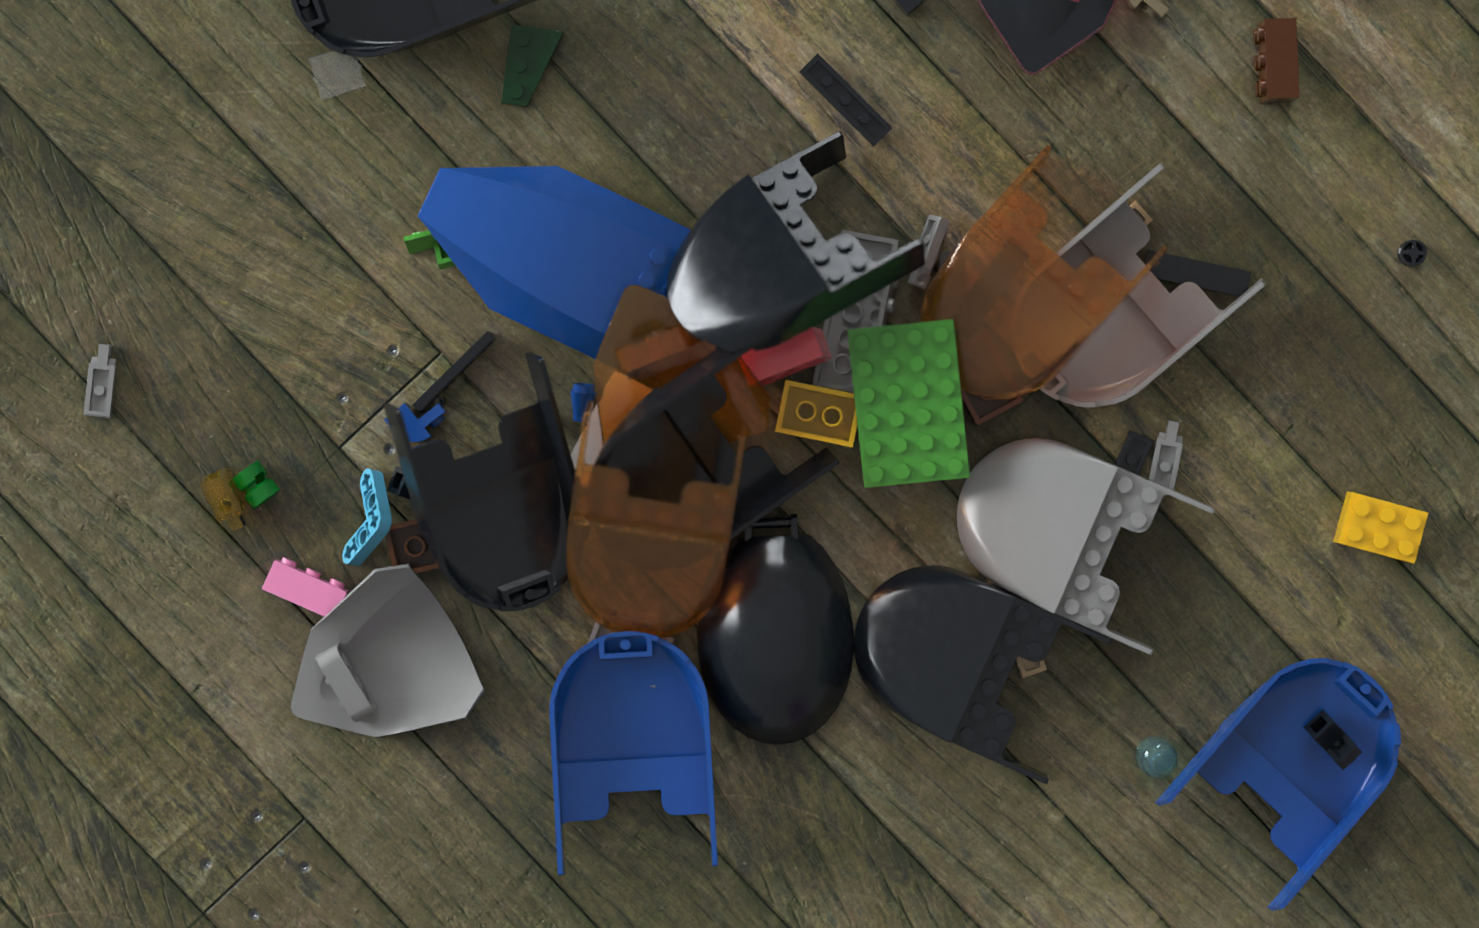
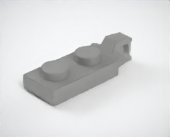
M931 214L928 215L920 236L924 244L926 264L912 272L907 283L919 288H926L931 279L932 267L938 260V251L942 240L947 235L950 220Z
M99 344L98 357L92 356L91 363H89L84 415L104 418L112 417L117 366L116 359L111 358L112 345Z
M1168 420L1166 432H1159L1156 439L1148 479L1174 490L1183 448V437L1177 436L1179 422Z

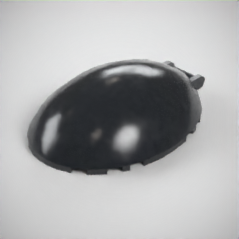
M797 513L790 514V517L761 518L745 529V537L732 538L719 553L710 568L702 590L698 612V656L702 676L713 703L734 729L748 738L767 744L797 742L812 735L825 725L838 708L845 694L852 670L854 631L850 603L844 582L826 550L810 534L798 535ZM791 527V535L752 537L751 529Z

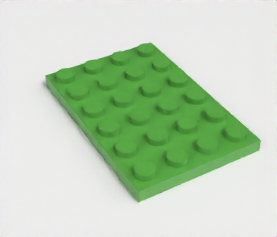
M954 318L848 329L864 488L970 478Z

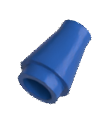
M573 383V389H570L573 421L588 422L596 395L594 385L589 383Z

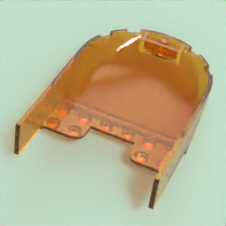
M1049 145L1039 153L965 234L933 277L924 296L921 322L954 318L961 388L975 395L994 397V399L1016 398L1017 396L1037 391L1051 382L1157 266L1168 250L1164 245L1133 280L1128 281L1098 257L1087 259L1077 270H1074L1036 236L1047 224L1048 216L1046 211L1021 188L1049 158L1052 149Z
M588 401L583 418L567 534L566 570L571 590L582 609L595 622L614 633L636 631L655 635L659 638L679 634L694 626L709 612L717 600L723 585L747 425H742L734 479L731 485L726 486L692 481L683 489L681 504L627 496L629 478L623 470L585 463L593 402Z

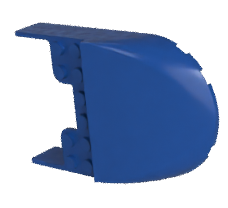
M623 631L607 634L592 640L577 650L565 663L554 683L550 699L549 716L558 875H565L563 825L565 822L602 819L609 811V793L661 790L663 809L670 815H709L712 867L718 866L709 705L705 685L698 670L691 660L675 645L648 633Z
M1314 658L1291 664L1268 679L1221 723L1219 729L1155 803L1158 806L1171 803L1196 773L1217 792L1225 795L1236 791L1244 781L1281 816L1271 830V841L1298 868L1296 874L1268 905L1271 911L1284 909L1384 791L1392 779L1398 765V751L1401 745L1399 723L1397 724L1392 709L1394 708L1383 688L1370 675L1347 662L1330 660V658ZM1322 709L1349 735L1363 752L1344 770L1336 764L1304 728Z

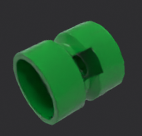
M259 460L245 468L232 479L238 490L246 493L245 499L253 510L264 504L281 490L272 478L266 477L267 470Z

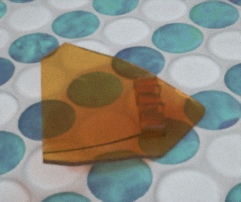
M630 285L625 288L593 364L603 446L624 417L656 387L660 389L717 349L711 343L697 340L681 326L673 314L669 298L638 285ZM739 357L715 374V377L726 392L727 400L725 405L710 417L728 443L765 431L769 425L771 397L742 357Z

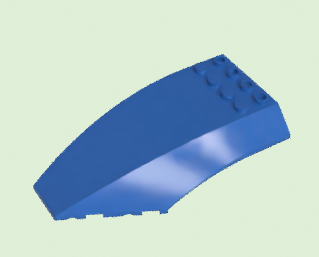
M558 166L439 169L417 216L445 250L459 271L462 272L469 284L479 294L486 306L505 317L636 378L653 357L673 315L667 292L668 273L678 249L691 229Z

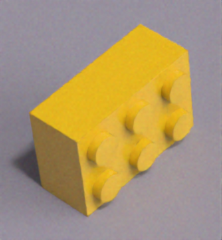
M785 380L775 432L853 447L857 430V416L853 393Z
M1347 492L1333 542L1415 564L1428 513L1362 494Z

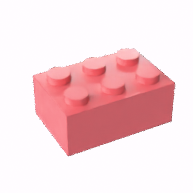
M811 327L777 346L759 351H754V348H752L739 358L749 385L762 387L831 360L832 356L822 329Z

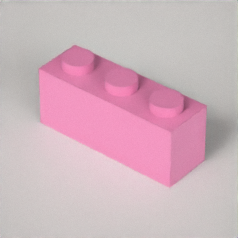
M285 557L282 560H274L262 587L263 590L322 616L327 615L349 594V590L344 589L345 583L333 578L328 582L320 578V572L311 568L303 571L296 567L297 562Z

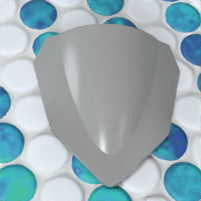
M409 564L374 569L311 629L291 702V710L296 717L359 734L379 737L466 719L485 689L472 658L449 615L426 583L415 573Z

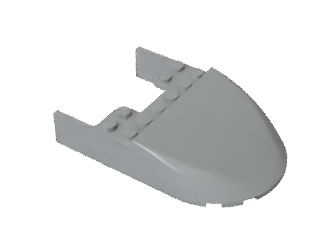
M1162 162L1030 276L1018 295L1011 321V334L1016 357L1028 378L1045 394L1056 400L1078 407L1096 408L1113 405L1132 397L1265 286V281L1261 278L1227 308L1220 310L1196 283L1184 282L1169 293L1137 256L1136 253L1148 243L1150 230L1128 205L1127 199L1165 167Z
M1043 438L1016 440L998 447L981 459L970 472V478L966 479L959 496L957 528L967 557L974 567L995 585L1053 614L1062 616L1152 655L1154 650L1151 646L1107 628L1120 591L1114 581L1100 575L1120 527L1137 533L1147 530L1153 521L1163 496H1173L1214 514L1215 508L1062 442Z

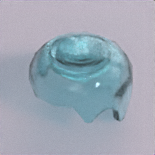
M1148 737L1141 741L1136 749L1137 765L1151 778H1164L1172 774L1178 764L1176 749L1165 738Z

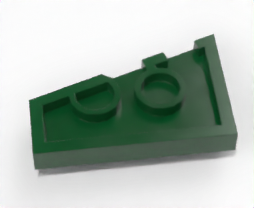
M511 24L501 104L528 107L564 31Z

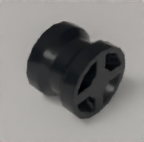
M1409 240L1400 245L1397 256L1400 263L1404 266H1417L1426 259L1427 249L1421 241Z

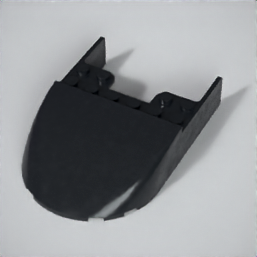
M291 0L297 17L311 35L329 49L353 57L383 56L431 43L537 1L507 0L494 5L493 0Z
M841 131L753 178L749 174L723 193L704 212L687 234L670 266L667 292L671 309L677 321L694 338L699 341L704 340L715 345L717 349L737 352L738 349L754 348V351L768 349L788 341L926 264L924 244L921 239L913 241L879 261H873L858 240L851 234H840L825 241L801 208V205L812 200L817 194V186L812 176L846 158L844 136Z
M716 349L660 389L656 387L624 417L602 447L588 481V512L592 525L601 541L622 560H627L642 568L655 570L676 566L681 568L693 564L717 550L839 464L837 458L827 447L786 475L781 474L768 453L760 446H751L739 455H736L710 417L721 409L727 400L726 392L715 377V374L751 349H738L737 352Z
M532 352L526 353L525 356L536 391L537 402L508 413L501 418L498 429L502 443L454 460L450 445L443 440H434L412 448L401 410L390 403L383 404L411 498L409 502L439 568L451 586L468 601L483 608L503 612L519 611L534 607L562 589L561 586L570 575L575 573L583 557L581 553L584 541L587 540L588 534L587 513L544 358Z
M931 565L914 567L895 574L870 595L857 620L854 634V654L858 671L866 687L890 711L949 743L952 742L1047 784L1049 781L1047 774L1003 755L1016 724L1014 714L1010 710L996 704L1017 656L1031 662L1043 660L1047 656L1061 625H1067L1108 644L1111 643L1112 639L1062 616L1053 614L964 571L947 566Z

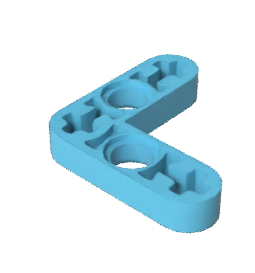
M369 468L363 472L360 480L366 520L346 543L342 554L343 562L353 566H360L389 532L392 523L383 473Z

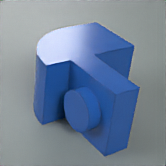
M407 403L399 407L410 442H421L433 437L427 427L431 426L434 429L445 420L442 415L447 412L441 403H438L421 418H418Z

